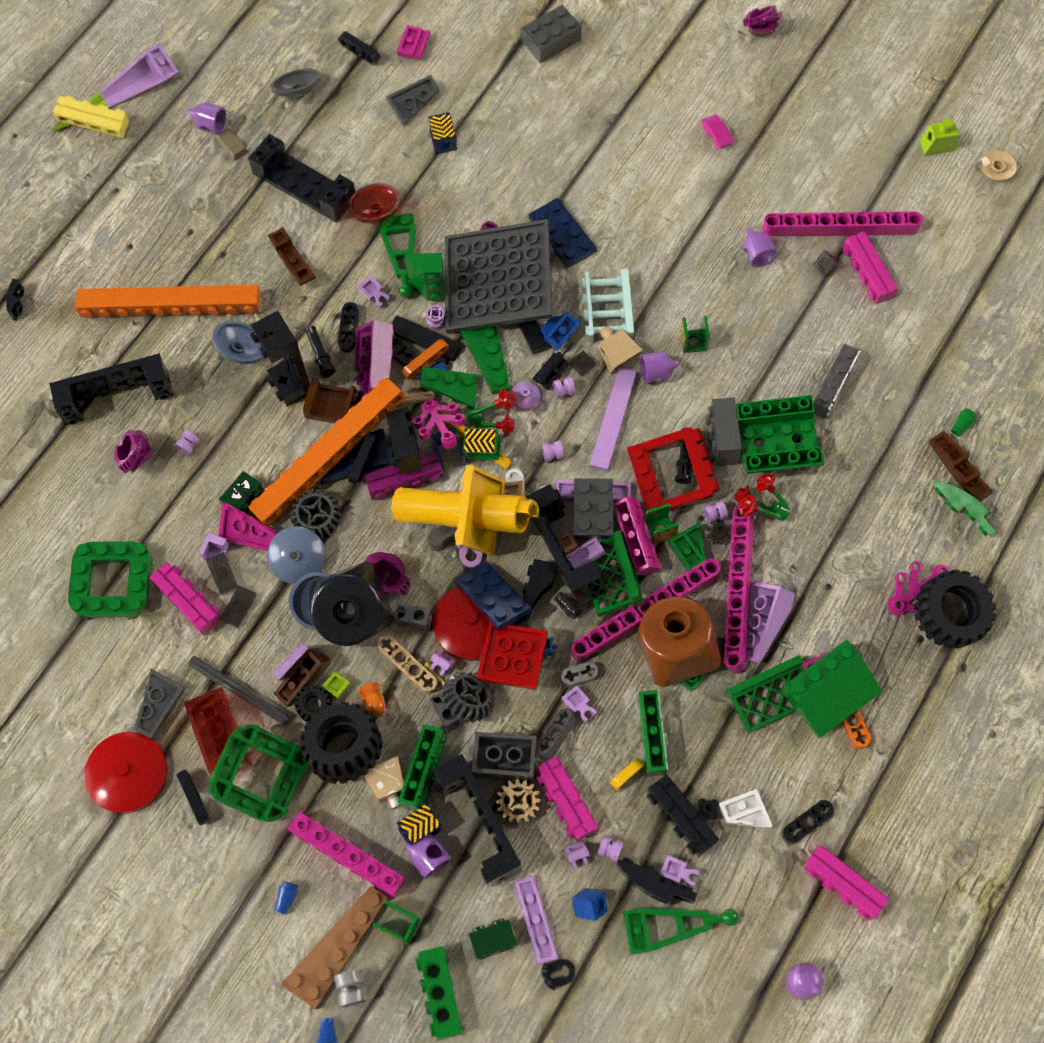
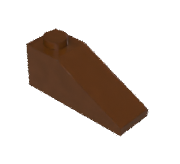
M319 647L307 649L273 694L286 707H289L296 700V695H299V690L303 691L305 686L310 687L322 675L332 660Z

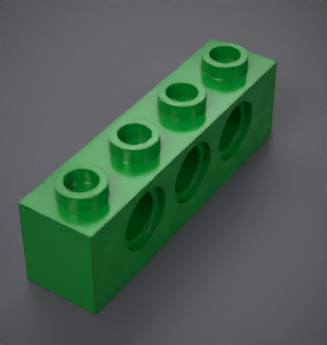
M444 946L418 952L419 958H415L418 971L423 973L424 979L420 980L422 992H427L428 1001L425 1002L427 1015L431 1014L433 1023L429 1024L432 1037L436 1036L437 1041L463 1035ZM432 966H436L440 970L439 975L435 978L428 976V970ZM436 988L444 990V996L440 1000L433 998V991ZM443 1009L449 1012L448 1020L440 1022L437 1018L438 1012Z

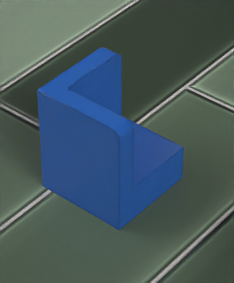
M584 888L572 897L576 917L596 921L608 912L604 892Z

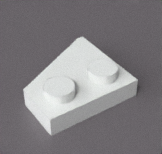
M757 789L718 804L726 824L767 829L773 827Z

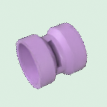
M438 305L430 306L426 312L428 326L431 329L439 330L445 325L444 310Z
M571 376L566 377L562 381H553V388L557 399L563 398L567 394H576Z
M184 430L182 438L177 440L174 446L180 452L189 456L193 451V447L197 446L200 442V438L191 431Z
M560 440L555 441L553 445L548 443L541 444L545 463L552 461L554 458L558 460L564 458Z
M722 500L712 506H703L704 516L708 524L715 523L718 519L724 520L728 518L727 508Z
M604 835L597 855L601 857L608 856L612 861L617 862L624 842L619 840L612 841L610 837Z

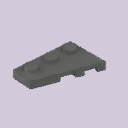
M429 75L386 96V100L404 127L439 92V87L433 77Z
M151 669L149 682L144 691V700L140 706L134 730L153 740L186 688Z

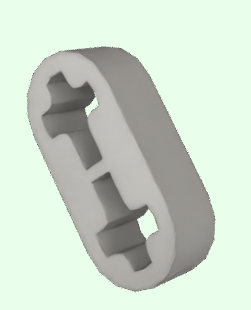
M592 662L568 667L562 672V683L567 687H575L576 685L592 682L598 676V667ZM586 668L594 670V672H592V676H589L588 674L581 675V673H585ZM568 673H571L572 676L578 675L573 678L572 682L569 679H565Z

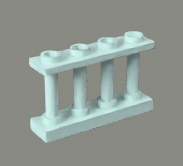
M621 269L620 276L610 279L589 280V271L585 272V278H581V285L586 293L583 294V305L587 306V310H584V321H588V326H585V335L589 337V343H593L594 334H600L599 332L605 328L593 327L592 318L620 317L624 319V324H621V326L608 327L613 333L621 329L624 330L633 340L634 326L628 269ZM615 285L621 287L619 294H590V287ZM619 301L623 305V308H620V310L592 311L591 303Z

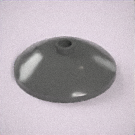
M315 69L293 70L277 77L271 83V90L278 96L302 98L318 85L321 75Z

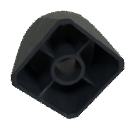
M367 561L313 581L310 586L309 609L311 619L317 632L333 644L352 646L361 643L389 627L394 620L393 612L375 567ZM350 602L353 604L355 613L353 615L345 613L341 608V603Z

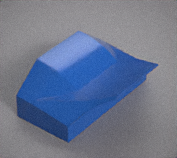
M566 312L562 316L550 318L540 331L544 335V340L558 351L581 323Z

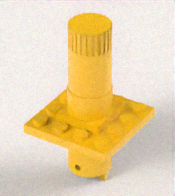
M466 465V471L463 473L464 485L462 491L398 488L393 495L391 504L392 515L397 522L458 528L455 532V544L495 556L498 532L523 533L527 528L529 517L539 518V507L536 501L527 499L525 496L503 494L504 479L472 465Z

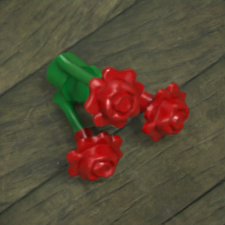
M504 388L498 392L499 398L494 403L467 411V420L470 425L475 424L476 428L496 427V429H502L505 437L514 432L516 427L515 420L511 419L509 414L505 415L502 422L482 423L485 420V410L495 406H502L507 411L514 409L513 405L517 403V397L513 390L507 391Z
M767 473L760 475L759 479H757L758 485L756 489L758 492L768 490L780 502H774L770 507L755 500V496L750 495V486L747 485L745 488H739L734 498L738 501V508L741 510L740 515L748 517L753 512L758 511L775 517L780 521H784L788 517L790 508L787 505L789 502L784 500L776 491V487L773 485L776 476L773 473L770 475Z

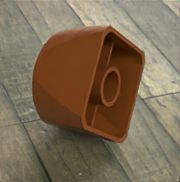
M672 596L655 602L646 610L641 619L636 637L656 685L666 687L719 668L721 657L714 627L707 610L700 603L687 597Z

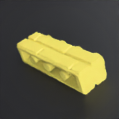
M59 96L53 112L57 121L120 138L124 137L129 123L127 115L120 109H115L114 111L102 104L96 106L87 100L77 101L72 96Z

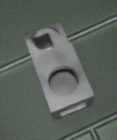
M440 526L431 531L428 535V544L431 550L440 551L445 545L454 541L455 532L458 528Z
M397 606L394 623L406 627L422 628L424 631L431 630L433 613L430 608Z
M441 692L429 699L447 733L463 725L461 718L458 719V716L455 714L451 715V710H446V704L442 703Z

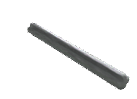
M193 656L189 660L188 664L190 667L282 725H285L290 717L287 713L198 657Z

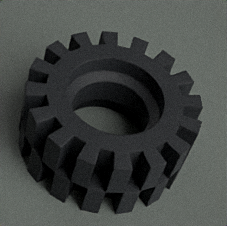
M314 684L310 685L309 688L307 686L303 687V691L300 689L299 695L295 697V709L300 718L305 722H310V717L314 713L318 714L321 708H328L332 703V699L326 689H322L319 685L315 687ZM312 697H317L321 700V706L316 711H310L306 708V702Z

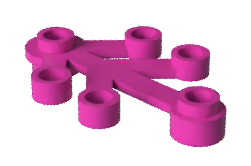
M426 400L421 405L422 413L420 416L412 420L414 428L419 429L420 439H428L436 425L442 435V446L446 449L455 447L457 444L456 436L451 431H448L444 422L455 424L456 426L465 424L464 415L458 414V405L451 403L445 406L439 405L437 400ZM438 412H445V413H448L449 415H454V416L442 415V414H439ZM428 416H431V419L429 420L427 425L423 427L425 425L424 421L427 419Z
M919 561L910 563L908 592L903 595V584L908 581V575L905 572L897 573L894 577L896 582L894 596L887 603L889 612L893 615H901L905 611L917 613V610H914V605L908 604V602L916 599L915 597L921 591L922 585L939 575L940 569L945 572L949 571L945 565L934 566L931 570V575L917 585L918 575L922 571L923 565ZM914 564L918 566V570L914 569ZM899 575L903 576V581L899 580ZM945 595L942 597L941 605L946 601ZM896 602L900 604L899 609L896 607Z

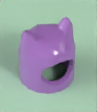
M200 103L197 107L187 110L192 115L198 129L210 130L214 134H220L224 130L227 120V113L224 107L210 103Z
M748 228V236L743 245L744 251L749 255L751 266L759 268L770 264L778 255V251L770 236L764 232H757Z
M665 352L640 355L641 375L645 384H649L655 379L668 380L672 375L673 369L679 365L677 361H672Z
M430 833L426 834L423 839L415 844L408 842L405 845L413 864L424 879L439 872L452 860L441 843Z
M808 962L799 963L787 973L786 987L789 993L796 999H812L819 995L823 989V975L820 969Z

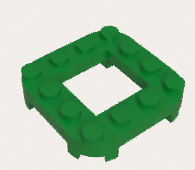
M97 541L79 544L73 554L68 590V604L78 616L86 620H90V617H127L128 620L135 619V616L142 613L145 608H148L150 602L148 600V591L153 559L147 548L135 541ZM96 562H130L126 596H90L93 565H96Z
M259 725L239 726L231 733L209 781V792L218 802L258 821H276L288 812L289 809L287 807L303 772L307 770L308 763H306L301 747L298 744H293L260 728L261 726ZM249 747L283 763L267 800L232 783Z

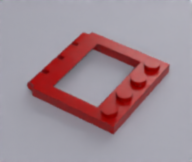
M688 427L627 447L646 511L668 503L671 505V511L714 497L713 493L720 491L717 478L712 477L715 475L711 460H707L709 459V454L705 443H702L704 439L700 428L692 430V427ZM684 441L699 489L663 501L648 453Z

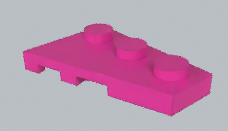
M226 502L222 503L218 536L225 538L227 542L268 551L271 540L278 532Z

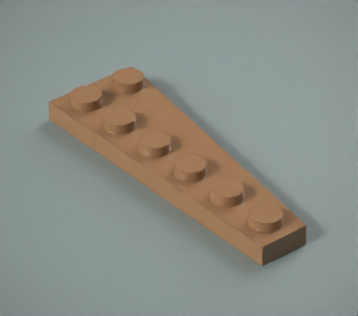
M370 886L290 973L281 986L314 1009H317L335 981L334 976L340 974L385 905V900L389 898Z

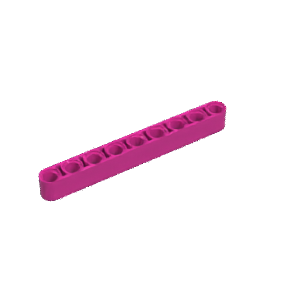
M915 211L771 213L766 215L762 231L770 237L853 236L861 232H865L867 235H914L918 233L921 227L923 216Z
M739 504L733 510L724 663L730 671L736 674L745 670L747 661L755 522L753 513L748 517H741V510L738 508ZM746 530L745 534L739 535L742 531ZM745 548L744 552L738 553L740 549ZM744 566L743 570L737 571L739 567ZM743 584L740 590H736L737 586ZM738 603H742L741 607L735 608ZM741 621L738 627H734L736 622ZM736 640H740L737 646H732ZM739 659L736 665H731L733 660Z
M707 559L643 599L645 604L640 606L632 605L573 642L572 657L579 662L585 661L637 629L645 613L641 608L650 607L658 601L659 597H688L713 582L719 575L720 563L715 559ZM711 567L715 569L716 572L710 573L706 570V568ZM696 577L699 579V582L694 583L690 578ZM680 587L683 589V592L678 593L674 588ZM632 617L635 621L628 623L625 618ZM616 627L619 631L611 633L609 628ZM599 637L602 639V642L594 643L592 639ZM583 647L586 652L579 654L575 649Z

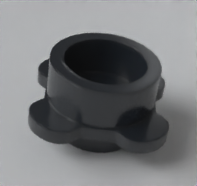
M704 798L698 801L700 806L698 813L703 819H717L718 801L715 799L707 801Z

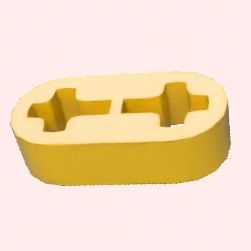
M636 758L616 775L610 784L618 791L645 767L644 763L639 758Z

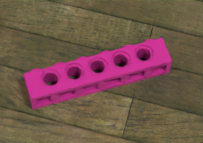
M300 811L288 828L291 834L394 899L406 882L403 876Z

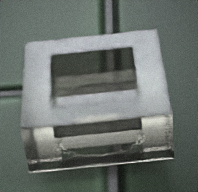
M824 250L813 262V265L824 276H828L839 262L827 250Z
M582 351L569 361V365L582 377L595 366V362Z

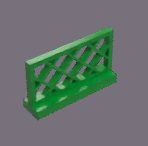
M620 530L614 532L613 537L600 541L603 549L607 545H614L612 552L604 555L608 557L604 565L596 563L597 560L594 561L596 566H601L603 572L613 573L608 584H606L607 591L610 587L617 589L613 598L606 596V593H604L598 599H593L598 617L633 604L637 606L645 604L623 534ZM612 559L619 563L615 570L608 568ZM617 575L623 578L620 586L612 584ZM621 592L628 594V600L622 602L617 600ZM603 598L611 601L608 607L600 609L599 605Z
M800 655L725 690L747 733L796 711L793 706L790 709L781 706L784 694L779 690L773 689L772 686L776 679L785 681V684L791 681L792 672L797 669L800 673L804 671ZM761 687L768 690L765 700L755 697L757 688ZM771 691L781 695L778 705L768 702ZM742 695L750 698L748 707H741L736 698ZM753 699L763 703L761 713L750 710ZM766 705L777 708L774 717L763 715ZM749 713L759 716L757 725L749 726L747 722Z

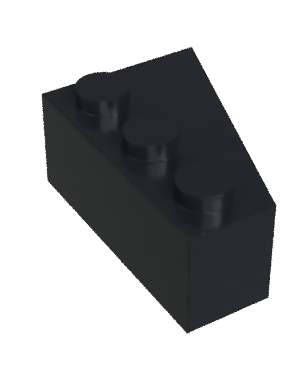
M408 407L386 412L390 430L388 438L394 468L398 467L400 475L421 470L422 466L417 439Z

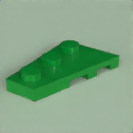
M422 367L421 387L440 396H447L453 402H460L471 410L475 408L477 374Z

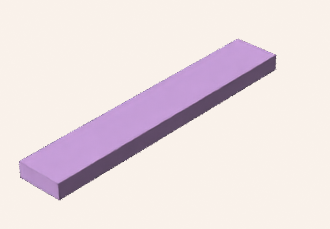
M620 367L618 369L591 458L590 467L608 472L635 381L636 371Z

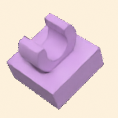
M440 650L434 653L431 661L434 662L431 665V670L436 669L437 665L441 667L439 675L442 676L447 670L454 667L457 660Z
M583 841L564 847L565 855L574 868H577L576 861L578 859H582L585 865L588 864L586 857L589 856V853Z

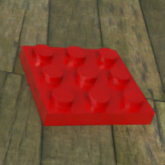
M489 622L477 680L537 690L548 631L509 625L498 631Z

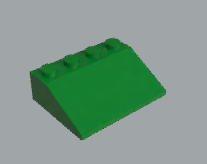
M848 639L793 678L781 689V692L818 739L883 692L861 655Z

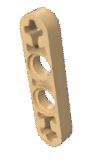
M384 635L378 639L377 646L379 651L422 692L432 694L436 691L438 684L435 676L394 638ZM390 641V647L394 650L392 654L391 650L387 647L383 649V642L388 643ZM403 653L406 659L404 662L398 663L395 661V656ZM413 666H417L420 669L419 674L416 676L409 674V669ZM424 673L426 674L424 679L428 682L432 680L433 687L430 688L428 686L425 688V683L421 679Z

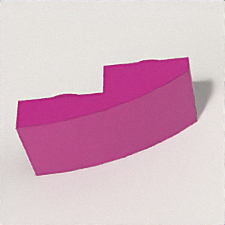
M716 114L700 120L707 136H712L717 149L735 142L724 122Z

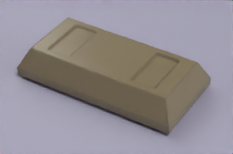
M230 128L215 137L234 161L249 152Z

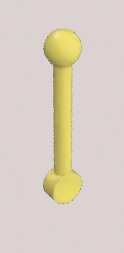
M429 662L424 663L423 666L444 685L445 682L434 670H431V664Z

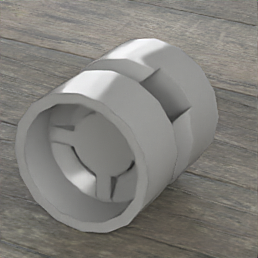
M361 969L334 976L336 988L341 991L338 994L340 1007H348L368 1000L366 988L362 987L364 979ZM355 987V992L348 993L347 989Z

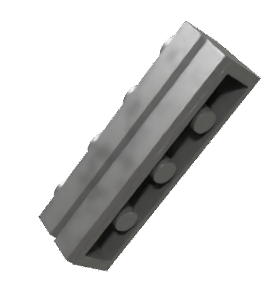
M843 344L813 400L816 415L827 418L861 351Z

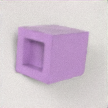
M208 533L199 554L203 561L220 566L230 545L225 538Z

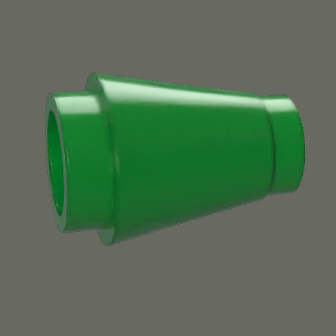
M967 408L960 411L951 432L960 437L976 422L977 415Z

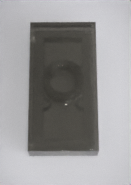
M224 552L205 559L220 595L239 588Z
M238 585L220 620L239 628L257 594Z

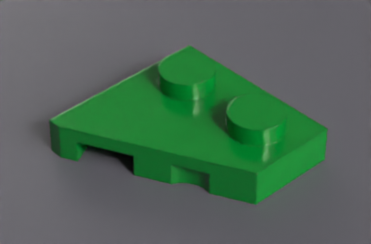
M699 522L668 540L669 546L687 571L706 561L701 524Z

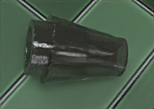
M559 592L554 598V601L557 602L568 618L575 619L583 611V606H579L576 599L563 592Z

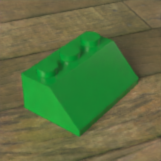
M442 253L405 254L409 285L427 301L438 302L445 300V276Z

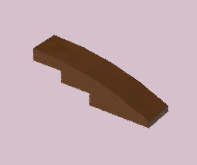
M945 431L929 440L939 459L964 491L979 501L992 494L993 490L980 478L981 473L968 461L969 455Z

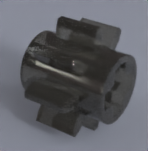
M714 521L713 527H707V531L710 532L707 534V539L713 541L712 545L715 543L723 545L724 539L729 540L730 535L727 533L730 531V527L726 528L724 521L722 523Z

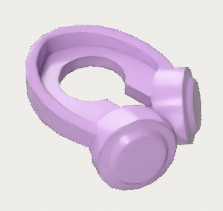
M457 545L460 560L465 567L474 568L481 563L482 553L473 550L477 557L474 561H468L465 557L466 553H468V548Z

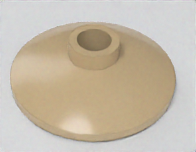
M995 150L988 152L981 161L983 173L996 181L1010 179L1017 169L1015 159L1004 151Z

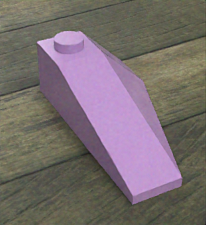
M751 582L747 661L761 662L790 613L795 593L780 586Z

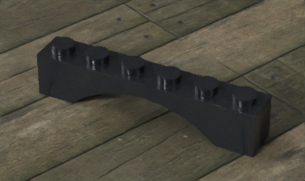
M534 559L533 565L529 564L527 576H530L529 582L524 584L523 594H525L524 600L531 607V613L541 597L553 588L557 563ZM531 613L517 620L514 626L528 628Z

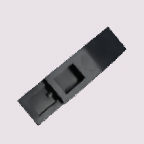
M629 858L618 859L616 867L622 875L649 897L670 906L673 898L691 904L695 902L697 893L693 892V888L685 885L677 887L672 885V881L666 879L658 881V871H655V867L643 864V866L634 864L635 861Z

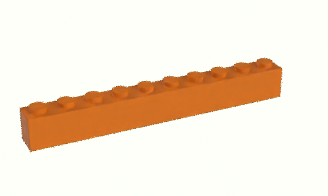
M258 284L77 289L75 308L80 317L91 318L92 316L106 318L110 316L127 317L134 315L144 317L146 315L180 316L182 314L217 315L218 313L231 315L236 313L253 314L260 313L261 293Z
M387 377L379 381L370 393L365 394L356 406L351 407L342 419L337 420L334 426L328 432H325L318 442L311 445L301 458H297L287 471L282 472L273 484L268 485L265 491L259 497H256L248 508L263 524L270 527L296 502V498L300 499L302 493L305 494L386 417V412L393 411L405 399L402 391Z

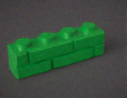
M659 690L641 691L638 693V706L646 776L666 775L668 772V762L666 761L667 754Z
M425 724L422 726L398 803L406 809L416 811L427 802L432 786L431 782H433V769L438 767L444 748L443 744L448 736L441 728Z

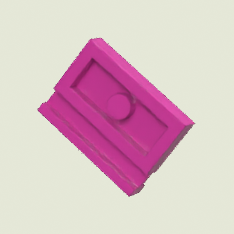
M406 25L397 49V55L411 59L418 58L421 61L430 37V30L427 29L425 31L423 28Z

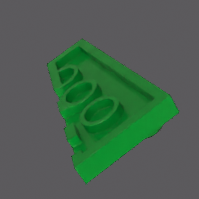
M497 326L460 331L492 395L498 394L504 388L510 391Z

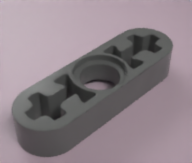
M564 708L556 714L536 746V752L542 760H549L556 755L575 724L576 717L571 709ZM560 731L557 736L552 737L555 732Z

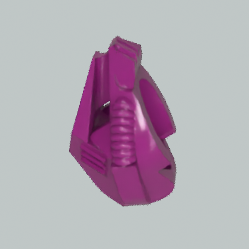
M776 5L766 6L761 10L755 8L746 15L745 19H743V24L748 27L747 31L753 35H772L782 19V12L778 11Z
M128 430L122 436L120 446L117 445L114 451V459L119 469L125 473L130 470L133 473L152 456L147 434L141 430Z
M375 552L366 558L365 561L374 565L385 595L390 593L406 594L410 588V579L405 576L406 569L400 558L396 557L395 554Z

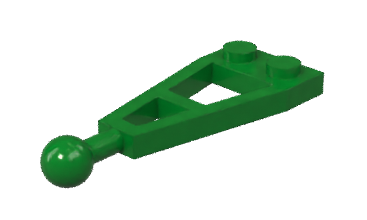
M413 213L378 217L384 246L397 279L401 278L402 286L399 288V293L403 298H410L413 295V288L409 285L407 268L400 270L396 259L405 258V254H414L416 230ZM410 232L408 249L393 251L387 235Z
M640 908L623 911L630 955L658 950L711 930L712 924L725 923L728 926H733L737 924L739 915L734 909H726L723 914L709 916V911ZM646 916L674 917L678 935L650 944ZM682 917L702 918L703 926L685 932Z

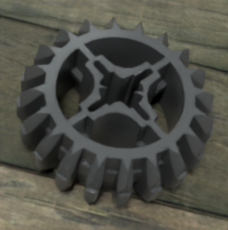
M318 489L313 494L309 490V495L302 493V499L296 498L297 504H292L293 510L290 511V516L292 517L290 521L294 524L293 527L308 528L323 539V534L330 536V530L336 531L335 525H340L339 519L342 518L340 513L341 506L338 505V500L334 499L332 494L327 495L325 490L321 494ZM324 505L331 509L330 515L324 511ZM302 514L308 518V525L301 521Z
M464 671L460 674L456 672L447 679L441 692L442 703L446 704V710H451V715H457L458 719L463 718L465 723L469 720L472 723L475 721L480 722L486 718L492 711L495 702L494 691L490 690V684L478 681L477 675L473 676L471 672L468 674Z

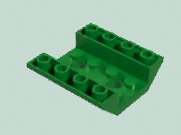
M812 395L736 403L742 447L741 457L746 474L824 465L821 446H818L814 424L815 409ZM800 436L802 441L796 443L792 440V437ZM761 440L765 445L757 447L754 445V442Z

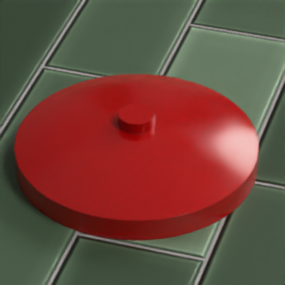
M456 587L446 593L435 608L433 615L435 637L440 646L451 656L465 661L481 660L490 621Z
M122 732L114 734L100 742L87 760L84 774L87 791L91 798L107 811L118 814L140 811L155 801L162 792L168 774L167 760L159 745L141 733Z

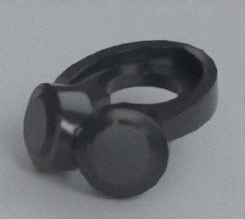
M558 959L550 964L544 963L541 974L545 978L546 986L551 990H556L558 987L565 986L573 980L575 967L569 960ZM564 965L569 969V975L566 978H560L559 976L555 978L550 977L551 973L556 972L559 966Z

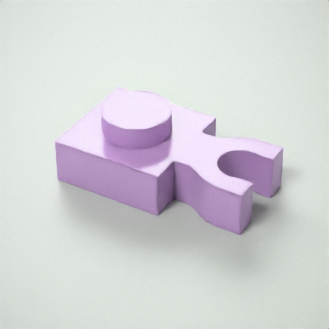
M371 275L357 286V289L369 301L374 299L379 308L383 307V304L379 301L383 298L387 302L390 300L386 293L381 292L383 287Z
M577 685L561 697V700L571 709L573 714L580 713L581 720L584 723L588 722L585 713L590 712L593 717L597 715V712L592 707L587 706L590 700Z
M667 855L659 876L677 884L682 879L688 886L694 887L695 882L689 880V875L698 876L700 871L685 869L687 863Z

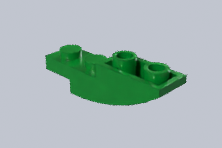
M937 480L933 482L936 486L934 490L941 498L945 496L949 502L946 504L953 512L957 510L962 513L967 509L966 515L972 521L976 520L981 525L978 528L985 536L989 534L991 537H994L999 533L986 519L992 512L978 499L951 484Z

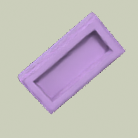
M594 537L566 556L574 569H577L592 560L594 562L605 555L606 552L598 539Z

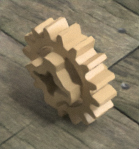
M516 779L515 784L508 781V787L501 786L503 793L497 792V796L501 799L496 800V805H501L497 811L498 813L504 812L502 815L503 820L509 817L510 824L517 820V824L520 825L521 820H524L527 824L529 816L533 819L535 818L533 811L539 812V807L536 804L540 803V799L535 798L539 795V792H533V784L528 787L527 780L520 784L519 779ZM522 789L521 792H514L513 790ZM529 796H531L532 799L531 808L526 803V800L529 798ZM505 797L510 801L507 808L504 805ZM514 799H522V805H514ZM515 812L523 813L522 815H514Z

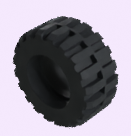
M952 570L950 572H942L923 584L920 588L921 591L915 597L918 601L914 603V610H917V614L914 616L915 620H919L921 624L918 627L921 631L924 630L927 633L925 636L929 640L933 638L935 640L934 643L939 646L944 644L945 648L950 649L968 646L985 637L987 632L993 627L991 622L995 621L996 614L993 613L996 610V603L992 602L994 596L992 592H988V586L985 582L982 584L978 576H970L971 573L968 571ZM944 593H953L959 596L966 604L968 619L965 626L955 625L945 617L941 607Z
M341 702V705L333 703L328 708H321L318 714L314 713L310 717V722H306L304 726L305 731H302L300 737L302 740L300 747L312 772L318 775L321 780H328L329 783L336 784L337 781H340L341 784L348 783V780L356 781L359 776L368 774V769H373L377 764L376 759L380 758V750L383 747L382 736L373 716L364 707L360 708L355 703L349 705L348 702ZM348 732L358 734L357 740L349 749L340 753L325 752L328 743L337 735Z

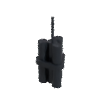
M572 342L563 354L559 351L557 353L554 352L546 362H543L541 369L532 378L533 381L541 384L543 388L548 390L552 386L553 381L560 379L562 372L569 365V362L563 356L574 343Z

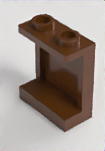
M311 378L303 407L304 416L306 419L335 424L337 420L342 419L348 413L349 409L354 406V403L357 404L359 393L353 385H351L350 389L320 384L319 379Z

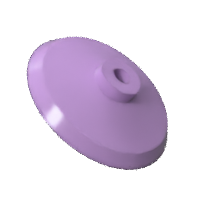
M521 381L511 388L517 397V403L513 405L515 408L528 411L536 408L541 403L542 391L537 384L530 381Z

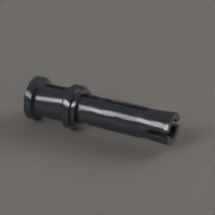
M311 326V333L309 327H307L305 333L315 354L314 361L320 368V376L327 378L334 375L336 369L330 362V355L325 352L317 328Z
M684 441L680 445V457L676 462L677 475L674 479L679 484H689L692 479L690 477L692 464Z

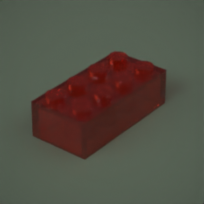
M222 687L183 702L210 777L231 733L239 727L227 693ZM248 750L238 772L253 766Z

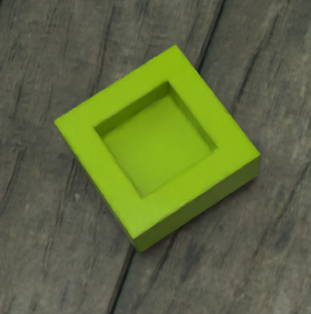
M334 671L322 688H325L328 693L339 700L351 683Z

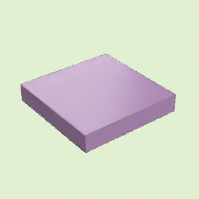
M304 643L299 645L272 676L279 680L305 653L308 647Z

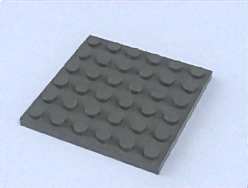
M548 219L444 236L445 331L447 334L553 318L550 225Z

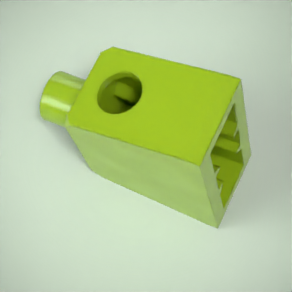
M944 119L941 123L931 124L920 140L924 156L957 150L959 133L955 122L950 119Z

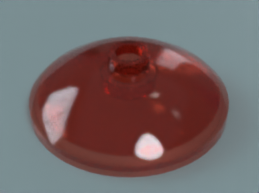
M384 183L370 184L360 188L351 196L348 202V209L351 216L360 222L378 223L390 218L398 210L401 198L397 189L391 185Z

